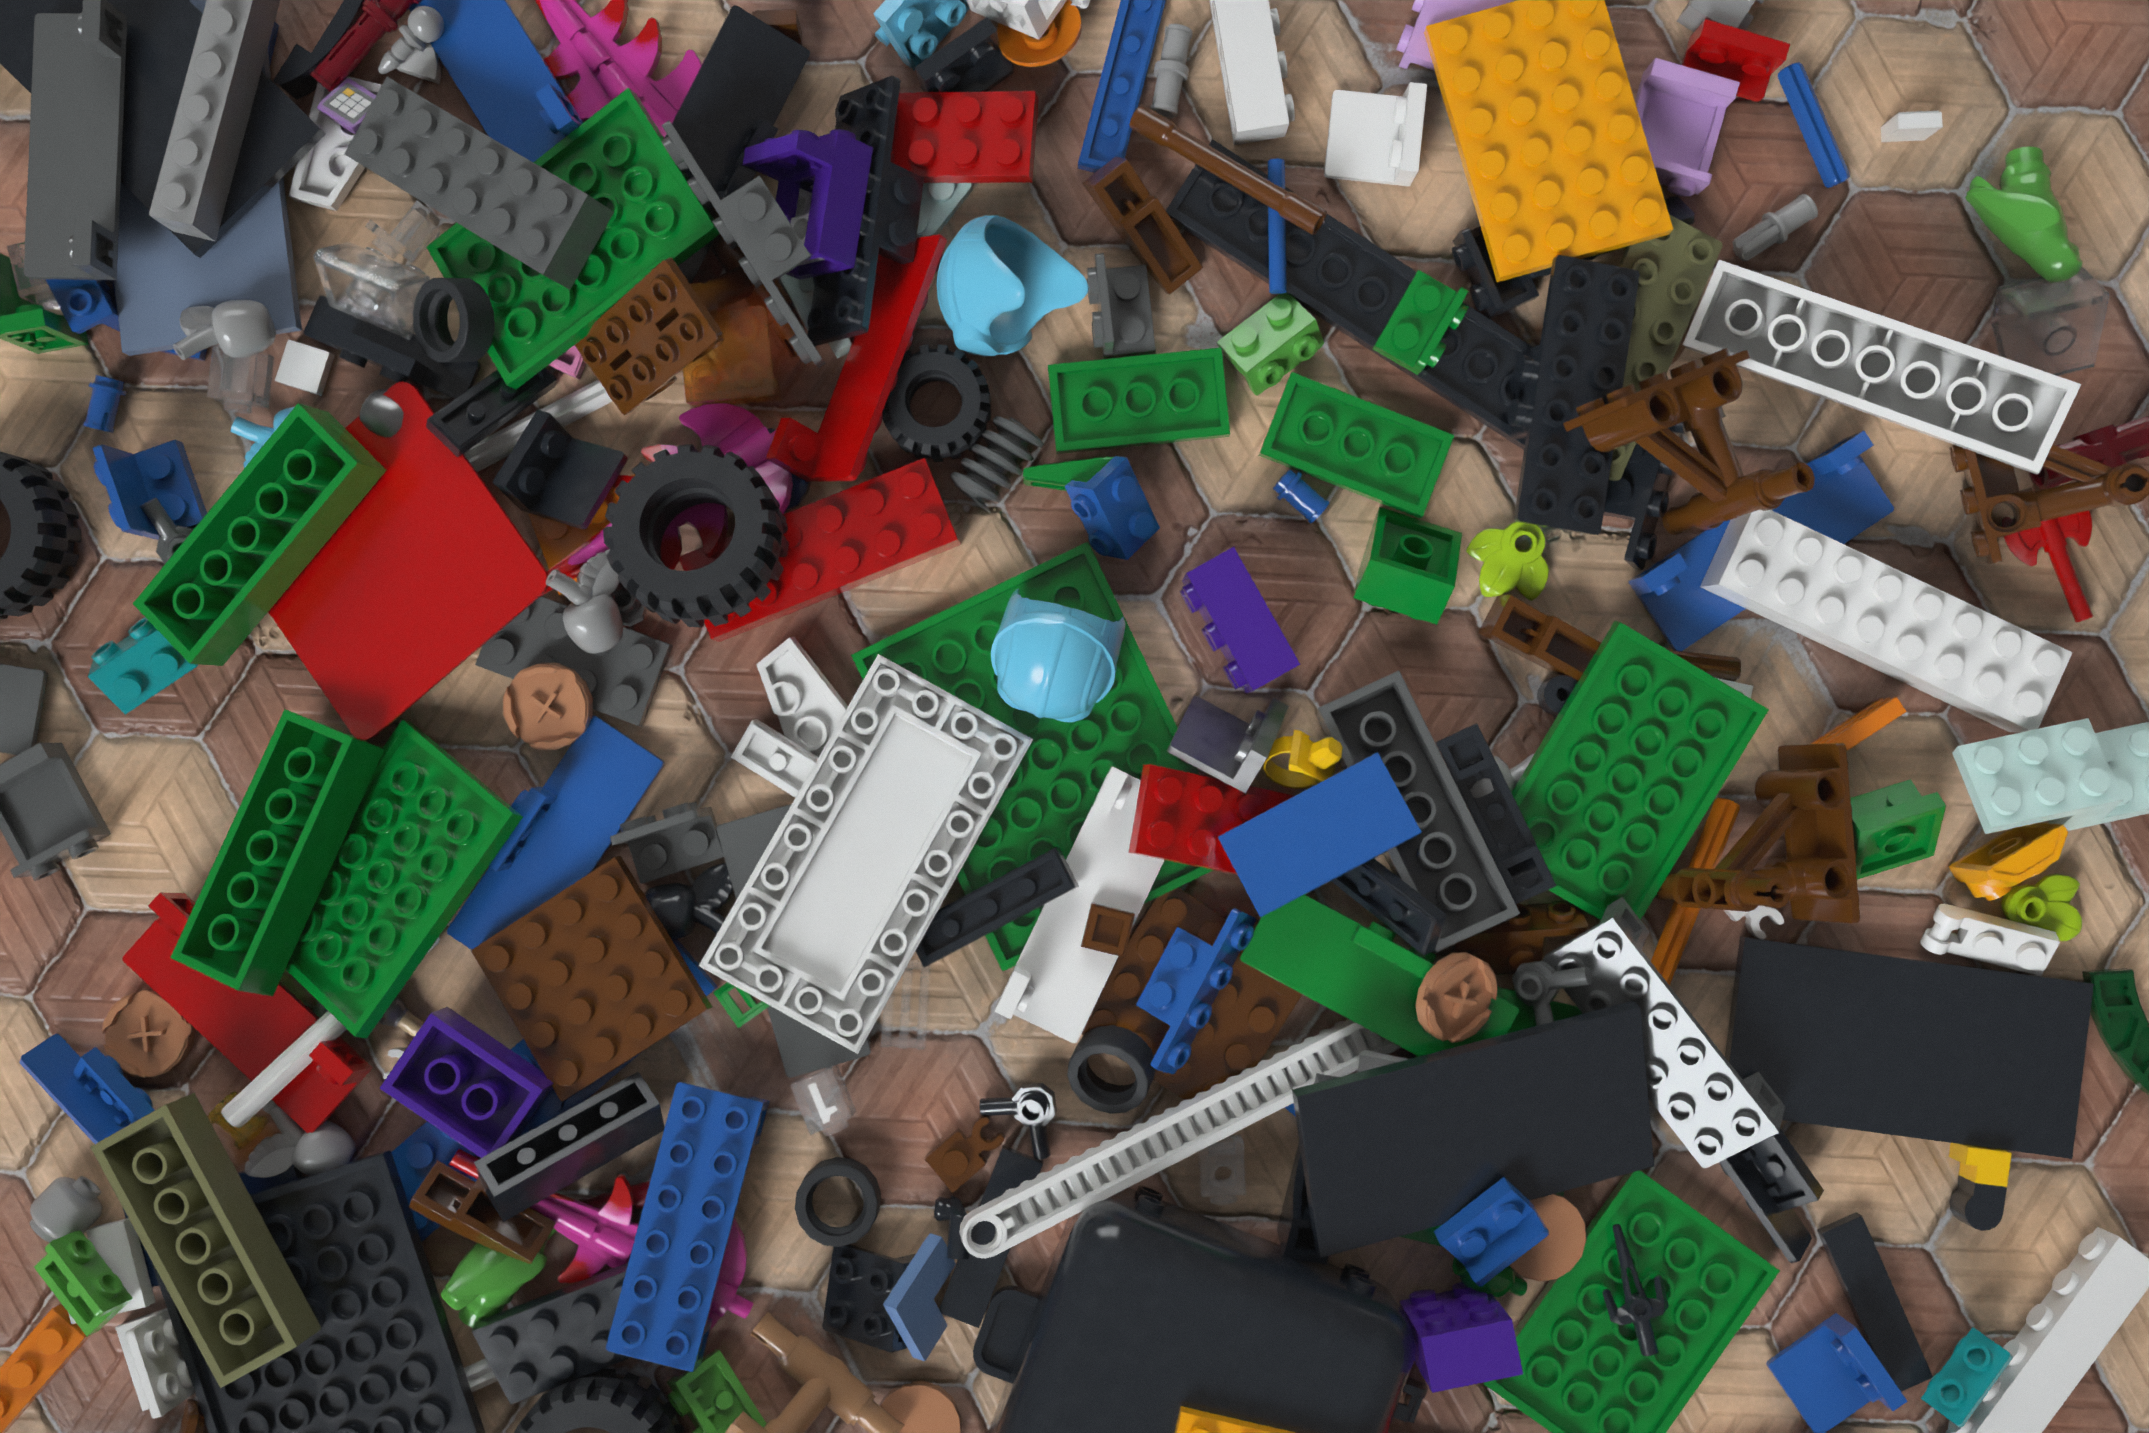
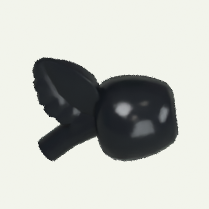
M722 863L703 871L695 879L692 887L682 883L662 884L648 889L644 895L670 938L678 939L690 935L696 923L710 928L717 934L726 918L715 911L719 910L723 904L729 901L730 895L733 894V887L727 865Z

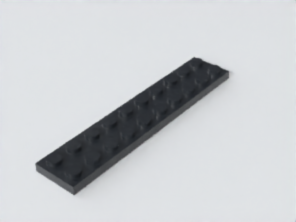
M1212 139L1209 143V146L1268 179L1267 174ZM1196 164L1167 207V214L1173 223L1269 284L1268 206ZM1285 187L1286 191L1293 192L1289 188ZM1327 214L1323 225L1315 235L1286 220L1287 294L1291 295L1313 314L1524 450V440L1510 438L1512 425L1508 423V411L1512 401L1516 399L1518 382L1515 381L1514 371L1517 360L1523 351L1532 348V346L1469 306L1456 330L1448 326L1440 340L1447 344L1435 367L1432 368L1426 365L1416 375L1372 348L1417 272L1329 214Z

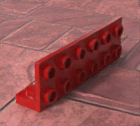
M937 234L916 238L914 261L907 264H899L878 254L869 330L867 333L857 335L853 339L852 346L848 352L818 433L791 417L781 418L765 459L806 482L855 481L867 463V451L873 435L881 426L882 412L889 393L896 386L898 380L897 372L903 356L912 344V332L919 314L928 302L927 293L934 274L939 269L943 256L942 253L947 243L945 237Z
M160 892L148 905L159 917L125 953L122 960L246 1077L253 1081L309 1029L319 1017L281 982H279L273 996L238 991L170 958L195 902L185 893ZM341 1037L335 1040L320 1042L309 1054L313 1061L271 1099L306 1133H313L323 1125L373 1069Z

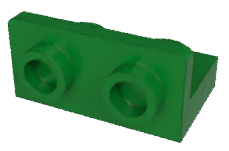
M1418 270L1372 349L1416 375L1426 365L1434 368L1447 344L1440 340L1448 326L1456 330L1469 306L1462 303L1469 291L1463 287L1455 291Z

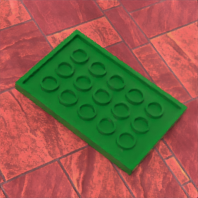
M629 88L533 162L614 211L571 289L542 275L458 223H455L426 246L444 278H470L480 284L489 296L494 310L495 330L492 344L487 352L506 385L514 389L519 388L586 337L594 323L659 263L667 258H672L677 266H679L720 234L713 223L715 219L710 211L700 203L687 183L689 180L685 171L681 172L661 141L664 140V137L637 94Z
M1614 621L1512 791V795L1556 883V886L1549 889V891L1600 920L1607 906L1623 897L1641 920L1769 709L1625 624Z
M403 719L383 746V754L286 966V970L355 1037L365 1039L368 1038L523 818L522 815L417 726Z
M1639 1170L1624 1174L1585 1229L1586 1243L1582 1257L1571 1271L1557 1279L1549 1280L1515 1328L1523 1374L1483 1382L1485 1386L1551 1433H1666L1780 1272L1779 1269ZM1614 1224L1621 1225L1635 1269L1648 1298L1656 1299L1655 1276L1660 1275L1663 1280L1669 1307L1663 1315L1650 1318L1659 1350L1655 1355H1641L1633 1323L1620 1325L1610 1321L1602 1293L1603 1290H1610L1617 1308L1625 1304L1622 1275L1613 1232ZM1627 1267L1628 1281L1631 1294H1633L1637 1290L1630 1268Z

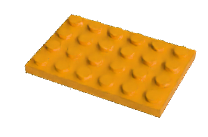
M1517 0L1426 26L1424 35L1497 282L1551 268L1553 258L1558 255L1583 259L1666 236L1672 232L1673 226L1605 0Z

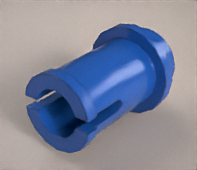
M96 375L94 383L89 382L88 387H92L93 390L83 426L114 433L113 428L121 395L126 396L127 393L122 391L124 382Z
M1289 469L1272 489L1278 493L1276 496L1278 500L1284 498L1307 518L1309 523H1312L1322 514L1330 502L1321 497L1301 479L1302 473L1300 471L1295 474Z

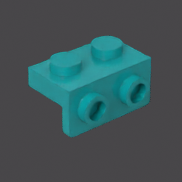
M146 617L139 620L129 629V636L117 644L113 640L103 644L91 656L93 661L87 677L125 715L198 666V664H189Z
M1972 1327L1968 1334L1957 1343L1952 1356L1942 1370L1930 1380L1927 1390L1921 1399L1958 1427H1963L2009 1365L2013 1356Z

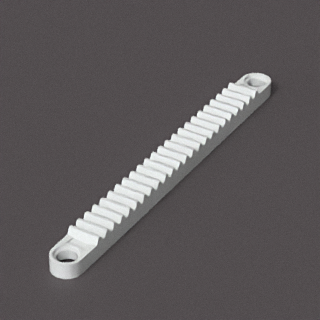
M1350 1019L1337 1022L1334 1027L1321 1030L1319 1035L1304 1039L1303 1043L1292 1045L1287 1051L1276 1053L1273 1055V1058L1262 1060L1253 1068H1246L1240 1075L1227 1078L1226 1082L1215 1084L1210 1090L1199 1092L1194 1098L1181 1101L1179 1106L1168 1108L1163 1114L1152 1116L1147 1122L1136 1124L1127 1132L1118 1133L1114 1139L1101 1142L1100 1146L1089 1148L1084 1154L1073 1156L1068 1162L1057 1164L1048 1172L1039 1173L1035 1179L1026 1180L1019 1187L1006 1190L1003 1195L965 1215L959 1231L961 1241L967 1251L973 1256L985 1259L993 1257L1072 1217L1090 1205L1105 1200L1294 1103L1292 1089L1314 1084L1316 1073L1336 1077L1346 1076L1358 1070L1360 1053L1364 1050L1388 1055L1401 1047ZM981 1221L991 1222L996 1229L993 1240L985 1245L976 1244L971 1239V1230L974 1225Z

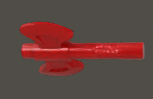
M2090 510L2042 521L2041 527L2003 536L2012 554L2028 566H2035L2037 564V553L2041 547H2043L2045 553H2048L2075 623L2092 618L2093 614L2066 549L2067 542L2065 538H2072L2080 547H2086L2089 544L2092 533ZM2004 517L2001 521V527L2009 526L2013 519Z

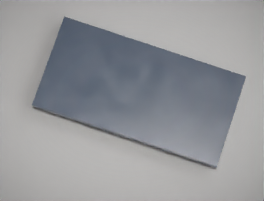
M189 0L203 13L206 0ZM267 49L262 72L271 80ZM283 177L201 258L194 255L167 227L149 216V210L121 183L117 280H114L123 353L132 356L173 350V344L187 337L179 321L181 312L184 309L197 306L215 308L222 302L230 300H252L262 303L269 311L276 334L302 331Z

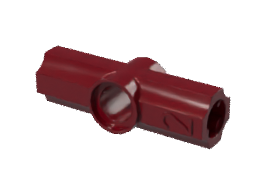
M2149 416L2116 427L2112 424L2073 437V441L2056 446L2111 468L2128 464L2127 462L2149 456ZM2044 467L2041 468L2038 474L2028 471L2031 481L2040 490L2074 480Z

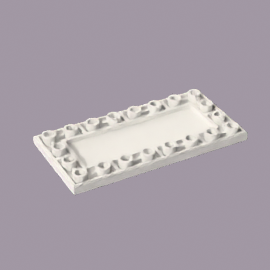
M878 654L699 966L858 1054L1033 739Z

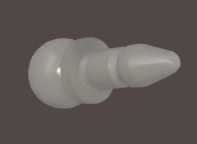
M419 6L412 10L408 17V25H401L399 28L404 37H400L391 46V50L384 54L378 67L379 73L386 74L398 68L402 64V60H406L414 51V47L423 52L426 49V43L434 42L441 37L444 31V21L437 10L429 6Z

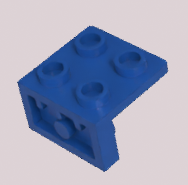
M172 440L135 454L103 444L93 447L97 460L94 462L95 473L99 481L106 486L111 500L108 506L110 516L115 525L121 528L123 532L156 540L159 539L160 534L140 507L153 498L158 499L176 526L194 529L207 514L183 442Z
M1837 1313L1830 1316L1766 1362L1767 1367L1813 1433H1826L1870 1401L1874 1403L1879 1400L1892 1411L1908 1402L1858 1329Z

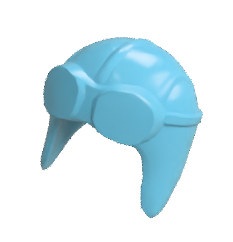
M998 215L977 217L960 229L942 256L936 282L940 310L946 323L953 331L956 347L966 353L979 356L1007 355L1022 349L1032 339L1031 329L1036 323L1052 310L1065 308L1080 302L1087 295L1089 288L1085 277L1055 250L1019 224Z
M1018 588L1012 593L1008 601L1000 628L991 648V662L994 672L998 676L997 689L1001 698L1009 706L1027 711L1038 718H1053L1062 722H1076L1086 718L1093 710L1095 703H1098L1107 695L1114 683L1116 665L1125 631L1124 618L1122 617L1119 621L1111 622L1060 604L1022 598Z

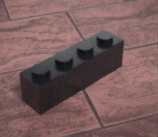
M636 1072L475 1161L474 1164L483 1189L502 1221L505 1222L663 1132L665 1126L660 1103L640 1073Z

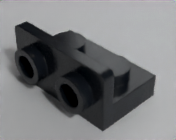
M988 17L915 67L920 87L924 92H988L1014 73L1013 64L999 49L998 31Z

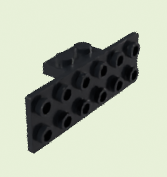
M737 5L730 8L672 121V125L683 139L721 200L754 179L757 171L743 165L745 148L763 143L767 138L775 137L779 129L773 125L810 56L808 49ZM689 168L685 170L689 179L694 177ZM713 240L678 266L690 284L703 263Z
M893 75L841 95L835 109V129L854 133L857 137L856 140L873 147L854 268L813 277V298L807 324L809 327L808 336L814 346L868 332L878 254L902 265L914 261L924 177L890 162L901 80Z
M1563 255L1553 258L1540 345L1523 351L1517 360L1514 371L1515 381L1518 382L1516 399L1512 401L1508 411V423L1512 425L1510 438L1525 441L1514 514L1516 522L1588 535H1598L1601 533L1613 450L1609 452L1596 450L1588 441L1582 426L1566 432L1563 423L1579 417L1576 411L1577 407L1602 398L1604 404L1607 405L1609 401L1606 395L1623 388L1640 276L1637 270Z

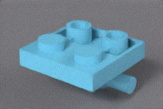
M885 0L873 13L881 26L875 32V36L885 46L891 43L902 62L915 71V67L934 53L937 45L953 27L963 20L970 8L966 0Z

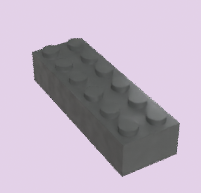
M386 77L344 155L568 289L572 288L614 211L591 196L389 77Z
M1400 671L1394 672L1319 707L1317 718L1326 737L1334 738L1343 747L1342 756L1338 761L1342 770L1378 752L1422 831L1416 837L1383 854L1392 872L1447 915L1435 951L1432 953L1441 952L1519 915L1520 912Z

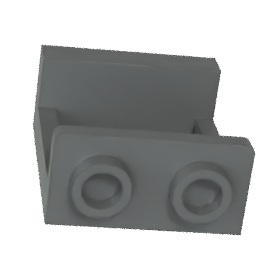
M40 742L0 764V830L19 863L18 866L10 870L14 878L32 876L33 880L36 881L48 877L60 870L59 862L70 856L72 859H78L94 852L99 848L96 842L111 834L62 743Z

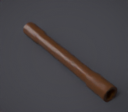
M1141 104L1132 115L1129 124L1131 129L1160 146L1170 148L1257 199L1301 229L1315 235L1323 225L1327 211L1294 192L1286 191L1177 127L1173 121L1144 104Z

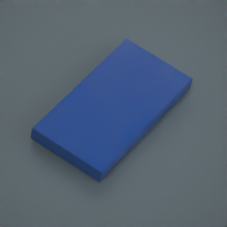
M1377 752L1218 836V839L1260 918L1416 837L1422 831Z

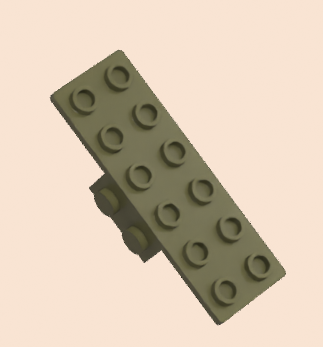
M1670 214L1673 230L1669 235L1627 246L1619 264V267L1639 271L1640 274L1623 387L1634 384L1636 392L1641 391L1638 382L1662 372L1667 374L1723 246L1721 241ZM1635 441L1613 450L1609 480L1617 481L1621 479L1636 445Z

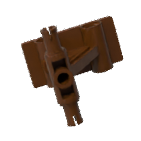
M714 207L709 210L714 219L719 217ZM721 234L713 239L714 242L711 246L713 253L726 273L704 284L696 282L690 285L672 258H667L593 324L588 335L575 344L583 360L589 365L607 391L610 399L623 415L632 412L641 403L671 386L677 381L675 375L682 369L722 344L725 338L714 319L719 311L743 299L746 300L762 325L772 327L788 351L790 358L798 356L788 340L795 335L789 323H786L781 327L763 301L770 296L766 287L763 284L756 288L738 262V260L745 256L741 248L737 246L732 250ZM779 279L775 280V285L793 311L795 309L793 301Z
M1728 348L1722 349L1701 358L1703 367L1699 366L1697 359L1670 370L1672 379L1668 380L1666 372H1662L1638 382L1641 391L1636 392L1634 384L1623 387L1606 395L1609 404L1605 405L1602 398L1591 401L1576 408L1579 417L1563 423L1566 432L1582 426L1591 446L1600 452H1609L1635 441L1699 490V492L1691 497L1688 503L1667 509L1664 517H1662L1664 528L1672 535H1678L1696 527L1703 530H1711L1719 527L1724 521L1757 510L1768 511L1775 509L1781 505L1784 498L1811 490L1815 482L1812 469L1803 462L1777 472L1762 469L1744 476L1722 421V418L1726 417L1722 406L1737 400L1742 393L1743 384L1736 364L1750 358L1748 350L1730 355ZM1682 422L1685 431H1691L1698 451L1668 428Z
M1952 445L1949 448L1955 473L1964 471L1967 487L1960 490L1965 514L1974 513L1978 527L1977 531L1970 532L1976 557L1985 556L1987 564L2002 562L1997 537L2041 527L2042 521L2104 506L2121 507L2133 505L2143 501L2149 495V472L2136 464H2123L2111 468L2052 445L2042 467L2076 481L2034 492L2032 488L2019 491L2012 465L1956 445ZM1998 503L2007 504L2013 511L2014 518L2012 523L2005 528L1997 526L1991 518V512Z
M1844 743L1779 746V770H1770L1762 773L1755 784L1756 799L1765 810L1715 869L1684 868L1676 874L1669 873L1654 898L1658 900H1675L1683 907L1744 912L1755 910L1758 906L1781 908L1790 901L1793 919L1858 923L1860 921L1859 895L1846 745ZM1785 832L1786 856L1770 859L1764 868L1754 869Z

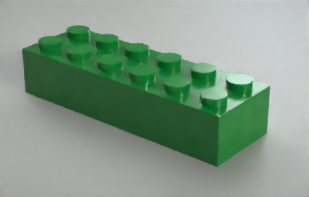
M298 403L133 602V605L189 664L223 666L387 470L329 412Z
M284 709L170 958L238 991L273 996L384 749L321 722Z

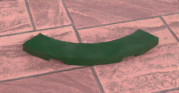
M2121 968L2082 971L2083 981L2094 984L2090 1012L2101 1039L2124 1073L2143 1092L2149 1095V1022L2139 1001L2133 970Z

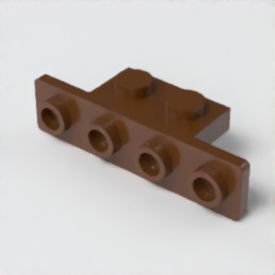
M1567 901L1527 905L1518 903L1516 906L1520 912L1519 915L1452 946L1451 954L1467 952L1488 963L1495 975L1514 974L1519 965L1523 963L1542 961L1544 937L1580 935L1587 931L1588 924L1581 908Z

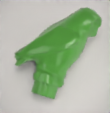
M2028 146L2014 149L2005 157L2006 168L2001 175L1999 183L2001 190L1996 189L1982 177L1976 176L1971 181L1970 190L1966 193L1967 196L1965 198L1973 206L1987 228L2013 254L2023 259L2037 274L2048 282H2064L2078 274L2083 261L2080 259L2078 246L2068 239V229L2063 209L2051 189L2050 177L2052 173L2044 163V154L2040 148Z
M553 1228L531 1264L509 1257L476 1242L457 1266L442 1290L441 1297L450 1307L460 1310V1320L471 1328L474 1327L475 1322L502 1312L505 1305L512 1300L518 1289L533 1279L544 1268L547 1262V1257L544 1254L546 1244L557 1230Z

